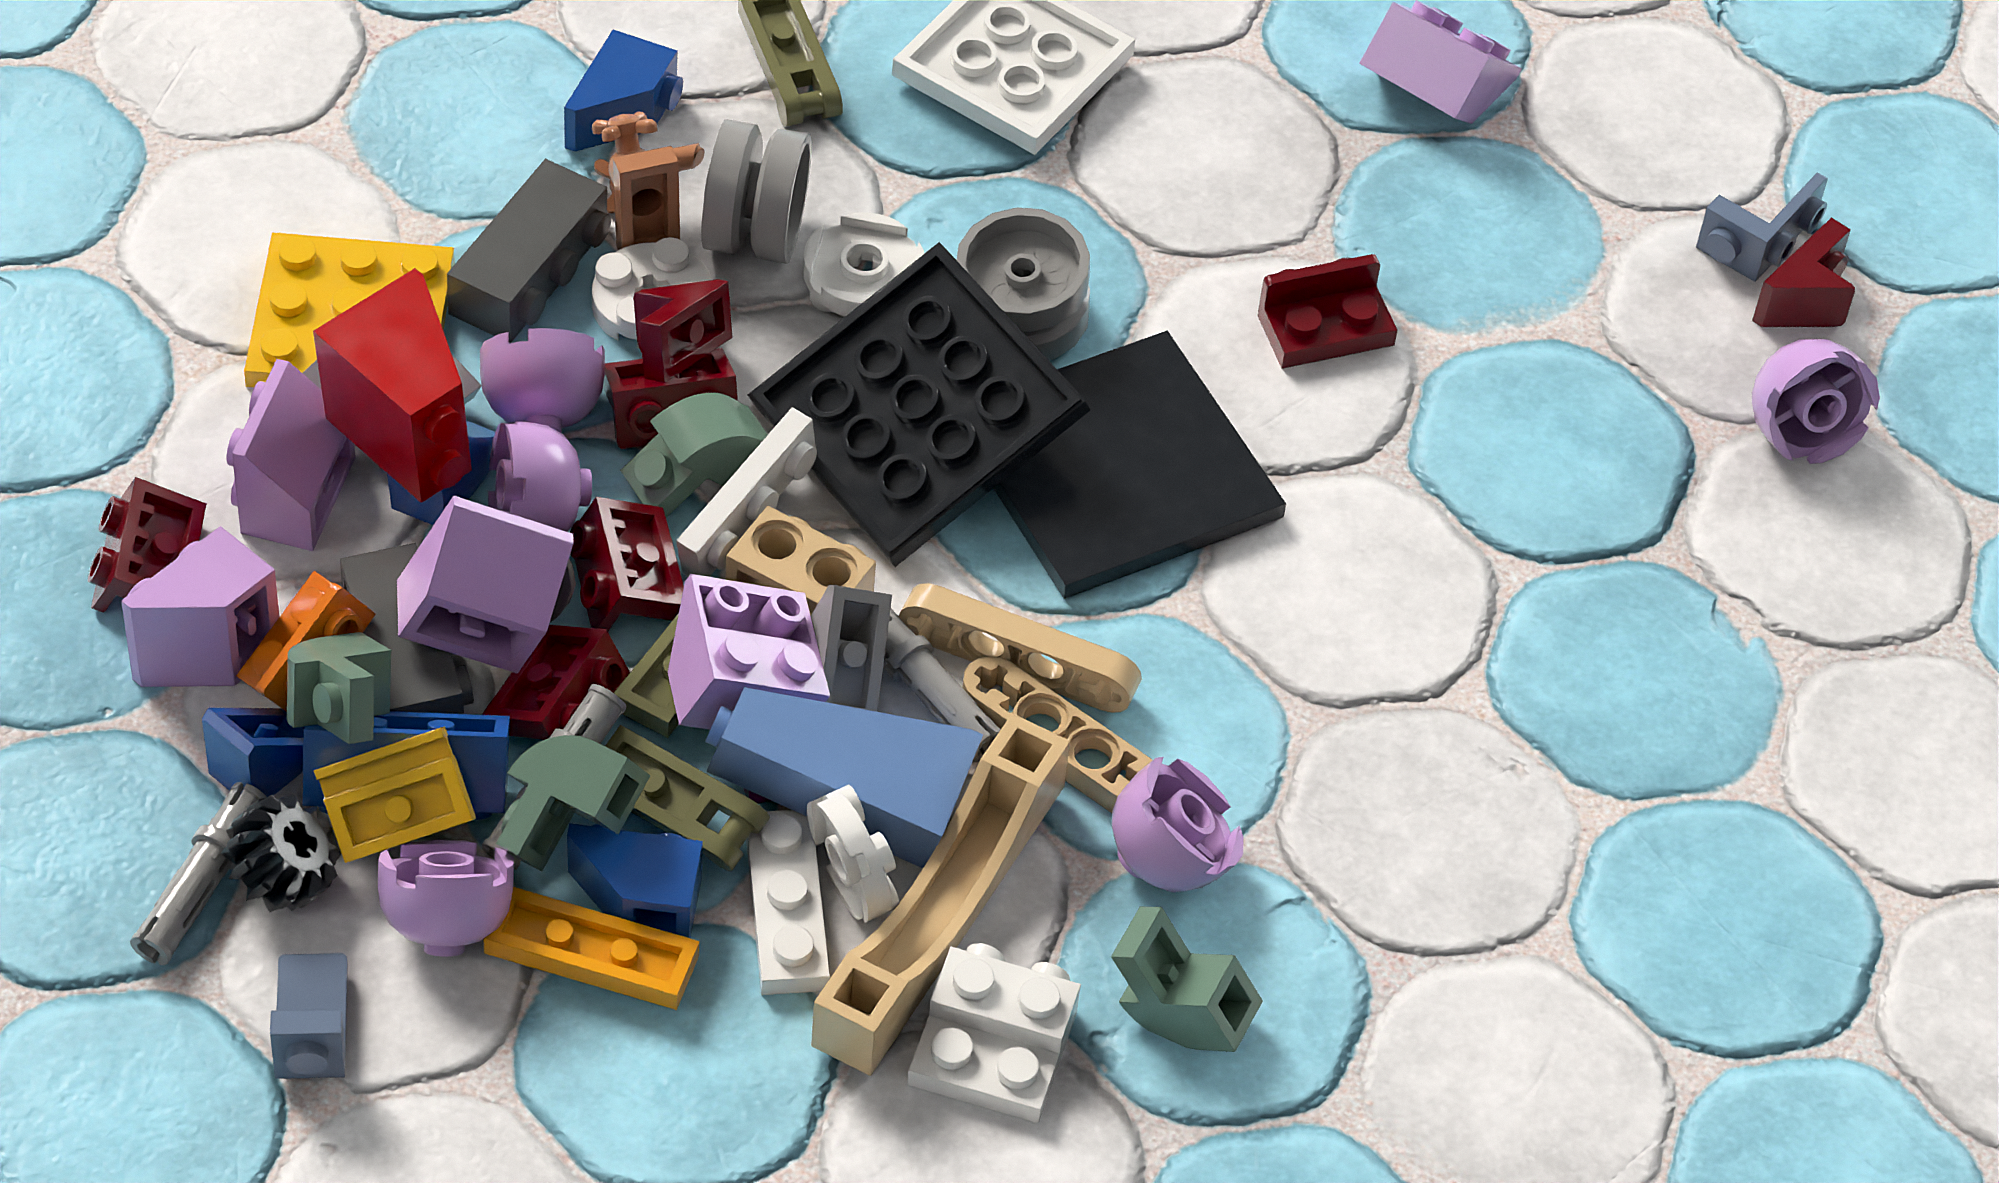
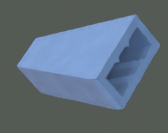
M744 687L734 711L723 706L720 707L705 740L706 743L717 747L707 772L807 816V804L850 785L856 792L865 814V821L863 823L869 835L880 832L886 839L894 856L923 868L943 836L983 734L972 729Z

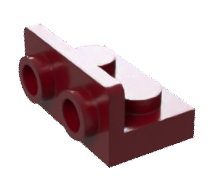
M1375 254L1355 258H1341L1334 262L1300 269H1286L1264 277L1257 316L1281 369L1395 346L1398 329L1377 288L1380 263Z
M723 348L713 350L665 383L644 379L643 359L605 364L603 388L613 410L615 440L621 449L646 446L658 434L650 421L664 409L680 400L697 394L720 393L738 401L736 375Z
M138 477L133 479L121 498L112 496L104 508L99 523V532L106 534L105 545L98 549L88 573V583L96 585L91 608L104 613L116 595L122 598L127 597L131 589L138 582L146 578H152L176 560L187 545L199 541L207 503Z
M595 497L581 519L576 521L570 530V533L573 534V546L570 555L575 560L581 585L580 598L582 605L587 609L591 628L609 631L621 613L673 621L680 610L684 585L664 508Z
M549 625L546 634L518 673L512 672L482 715L510 716L509 736L545 740L551 736L555 729L563 730L588 694V689L592 684L603 686L614 693L630 674V671L607 630Z

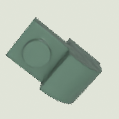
M720 393L697 394L674 403L656 415L650 422L658 434L620 471L642 504L663 507L667 518L707 478L724 486L768 434L751 409L741 402Z
M362 632L319 637L294 645L288 651L287 722L293 728L318 724L348 744L373 740L374 716L390 714L391 650Z
M562 735L545 739L526 750L507 772V774L527 788L521 799L516 800L508 808L502 821V833L496 844L520 861L543 871L574 813L619 834L651 775L629 758L591 739L574 735Z
M1140 906L1111 956L1128 983L1126 990L1119 1000L1123 1009L1148 1031L1186 1048L1235 1052L1263 1002L1235 955L1190 953L1162 907Z

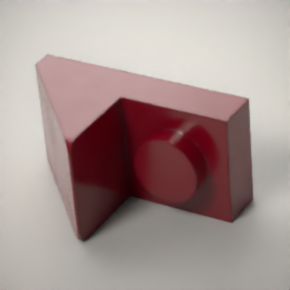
M1832 217L1763 282L1752 321L1760 327L1842 326L1846 322L1855 294L1854 285L1841 277L1849 259L1844 254V250L1851 229Z
M720 279L642 289L634 293L636 336L642 353L644 379L665 383L733 338L728 281Z

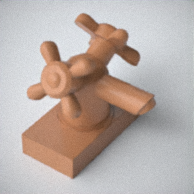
M641 111L634 114L614 116L609 121L596 120L592 124L593 134H602L603 142L615 140L616 152L610 158V161L607 162L604 159L596 160L594 170L597 174L610 179L609 186L612 194L607 199V212L615 213L617 249L620 250L639 243H656L663 238L669 237L680 239L679 172L694 169L704 158V149L700 147L699 143L676 148L667 146L647 151L640 148L638 133L646 134L658 131L656 122L653 119H647L645 113Z

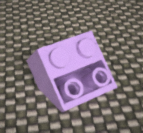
M1418 0L1415 1L1412 8L1395 2L1391 4L1359 64L1453 118L1470 124L1517 79L1522 68L1506 60L1511 51L1509 48L1465 27L1461 34L1458 33L1463 25L1461 21Z
M276 359L266 382H257L250 399L247 423L244 429L236 428L231 435L226 455L227 464L234 467L235 479L231 490V504L238 507L241 534L313 551L356 458L355 444L326 419L322 390L289 361Z
M453 496L397 579L398 637L518 673L547 632L573 546V534Z
M220 526L201 541H195L187 545L176 560L152 578H146L138 582L131 589L127 597L121 600L132 679L141 687L237 685L242 680L236 675L280 617L275 569Z
M695 574L689 575L684 584L668 668V677L679 725L710 730L721 706L734 711L744 687L822 702L827 701L830 693L805 593Z

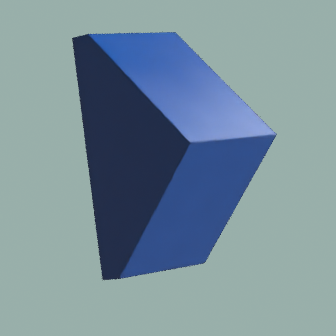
M208 708L202 717L208 773L229 791L235 783L241 782L244 787L246 784L254 786L264 793L266 797L274 796L303 772L305 726L293 728L287 722V712L283 709Z

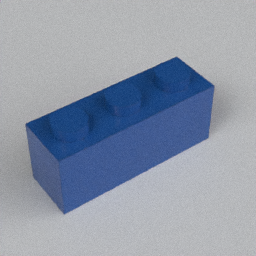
M390 711V714L374 716L373 740L348 744L318 724L305 726L302 806H318L319 811L328 814L320 782L316 780L313 770L445 726L452 753L456 757L476 816L474 820L489 818L492 816V813H505L508 789L510 716Z

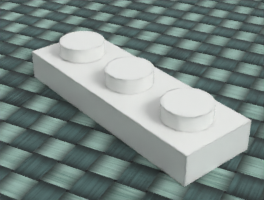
M792 407L676 540L682 574L687 577L690 574L710 577L716 569L722 570L726 568V555L767 505L775 509L779 495L792 480H801L809 472L817 455L813 421L810 417Z
M794 810L768 811L770 819L760 833L755 834L751 832L746 839L761 995L821 992L829 981L830 974L816 845L811 834L808 817Z

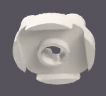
M859 212L841 216L840 225L830 227L825 232L823 224L812 233L804 251L803 275L804 281L810 290L812 305L824 312H834L847 316L924 254L920 242L916 246L915 242L907 237L908 228L899 221L875 213ZM861 260H868L872 262L873 270L860 271L853 267H858Z
M669 237L663 238L656 243H639L624 247L616 252L604 254L597 260L595 266L596 274L592 283L593 315L600 328L617 341H619V334L626 338L637 340L633 301L635 292L642 289L712 280V277L704 263L696 256L690 254L689 247L680 239Z
M847 785L807 804V817L812 837L816 846L825 842L831 861L830 864L824 866L837 894L851 915L857 920L864 918V923L895 909L899 904V898L893 883L886 874L896 869L892 851L880 832L869 835L863 823L865 821L864 810L854 789Z

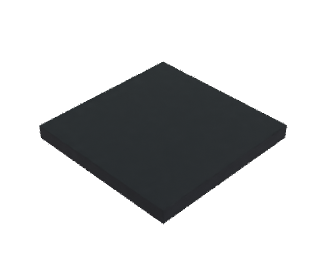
M940 242L747 394L753 405L773 428L792 407L812 419L817 455L810 470L894 567L898 566L1091 411L1086 400Z
M1168 330L1057 369L1086 400L1091 411L993 488L1064 599L1283 518L1286 508V502Z

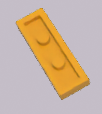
M513 887L509 912L501 926L483 939L484 954L674 1010L678 1009L699 958L700 941L516 887Z

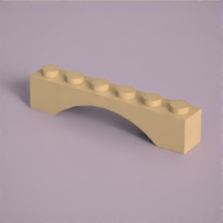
M1013 713L1010 715L980 759L955 814L913 885L879 928L863 943L846 954L814 1001L812 1047L869 1076L873 1074L942 971L950 947H958L1063 790L1070 740Z

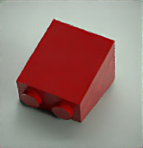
M416 268L412 269L313 330L325 417L342 434L421 503L439 491L454 486L464 475L472 471L462 382L425 278Z

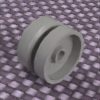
M729 119L723 121L715 142L705 184L701 222L703 249L735 254L744 245L751 226V245L757 259L785 264L790 262L798 239L808 190L812 153L811 134L777 129L770 137L763 156L762 134L757 124Z
M1017 207L995 212L971 226L958 246L956 260L1049 361L1058 358L1075 347L1088 327L1090 312V253L1083 235L1065 218L1043 209Z

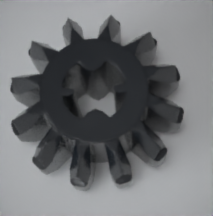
M295 794L279 799L270 795L267 798L257 800L247 808V811L236 817L232 821L231 826L226 830L230 840L221 854L236 866L229 879L242 880L247 886L246 901L262 897L269 912L284 909L285 907L294 911L298 907L303 908L317 899V895L329 888L332 881L338 876L334 865L341 856V851L328 841L333 832V827H325L317 820V806L302 810Z

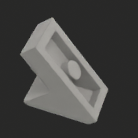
M829 585L811 615V620L830 697L826 701L827 703L878 711L892 594L838 585Z

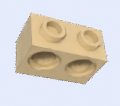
M767 505L726 555L725 580L805 593L811 616L829 585L874 591L876 561L867 557L857 547L850 544H842L813 529L801 518L788 516Z

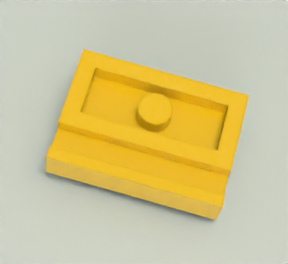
M445 726L313 770L316 780L320 782L325 797L323 800L345 863L476 819L456 757L452 753Z

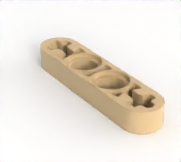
M925 583L913 587L898 616L916 636H924L936 649L971 662L987 656L1001 657L1010 661L1055 693L1099 710L1111 713L1126 710L1142 680L1141 671L1137 665L1128 657L1116 651L938 585ZM982 632L995 637L998 641L985 636ZM1042 655H1046L1054 659L1057 663H1054L1044 658Z
M994 656L982 657L970 663L964 671L963 689L998 728L1002 729L1012 713L1024 719L1035 714H1046L1053 717L1059 724V727L1053 733L1070 740L1065 781L1111 813L1113 812L1118 795L1141 769L1153 761L1150 757L1008 660ZM996 684L1003 687L1002 692L991 688ZM980 685L991 690L985 694L980 691ZM1009 705L1014 708L1013 712L1011 713L1008 712ZM1085 749H1097L1105 753L1109 757L1110 762L1103 768L1089 769L1080 765L1076 761L1075 755ZM1122 770L1126 771L1125 777L1120 775V772Z

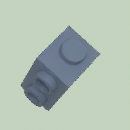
M1817 172L1770 223L1719 194L1706 208L1696 248L1756 282L1772 264L1779 267L1786 261L1794 248L1798 235L1802 231L1810 234L1818 226L1827 209V203L1822 200L1828 178Z
M283 954L279 957L276 1010L271 1011L270 1040L275 1079L345 1077L348 961L345 954Z

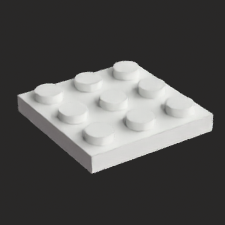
M953 0L893 58L892 76L1035 155L1133 56L1135 39L1065 0Z

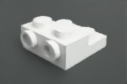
M972 944L968 946L966 951L951 946L930 1000L929 1017L908 1071L907 1085L1039 1123L1077 1014L1081 984L1070 981L1069 974L1063 968L1052 963L1040 962L1034 964L1031 969L1005 962V957L999 950L986 944Z

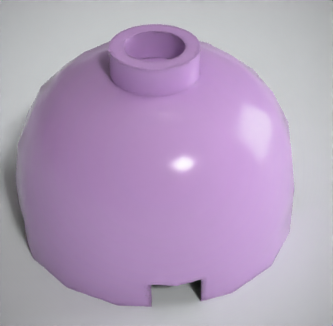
M535 328L528 329V341L509 344V332L486 340L480 349L482 391L495 414L507 423L531 422L547 425L562 433V428L572 426L589 415L602 393L605 377V349L603 346H600L595 351L594 338L587 334L563 329Z
M1827 339L1797 340L1781 347L1766 360L1758 372L1752 391L1754 418L1761 432L1783 457L1793 461L1792 457L1808 456L1807 461L1810 464L1824 463L1843 455L1860 441L1869 428L1863 421L1869 414L1870 406L1872 405L1877 410L1880 400L1877 378L1868 366L1854 352Z
M531 422L498 424L493 438L489 470L497 471L495 491H488V507L568 532L575 523L579 506L588 507L590 505L592 496V475L590 469L580 468L575 448L562 433L547 425Z
M1164 757L1155 758L1141 769L1118 795L1113 808L1112 829L1119 860L1132 876L1140 878L1155 887L1173 893L1203 888L1223 876L1242 857L1243 834L1240 825L1230 832L1222 814L1231 806L1225 796L1205 774L1188 762L1176 759L1168 766L1162 764Z
M432 840L401 844L400 858L391 859L387 850L380 853L378 860L380 907L388 923L406 939L424 944V952L427 954L448 957L464 953L465 945L480 942L501 926L509 912L514 884V857L503 849L495 847V858L493 860L477 856V843Z

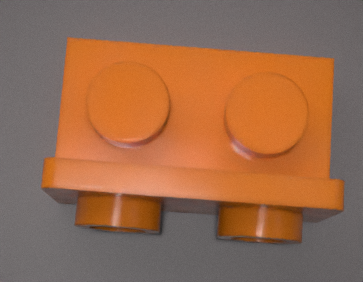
M313 571L236 676L287 712V657L290 648L298 643L314 638L355 632L363 633L376 613L337 583L330 582L316 571Z

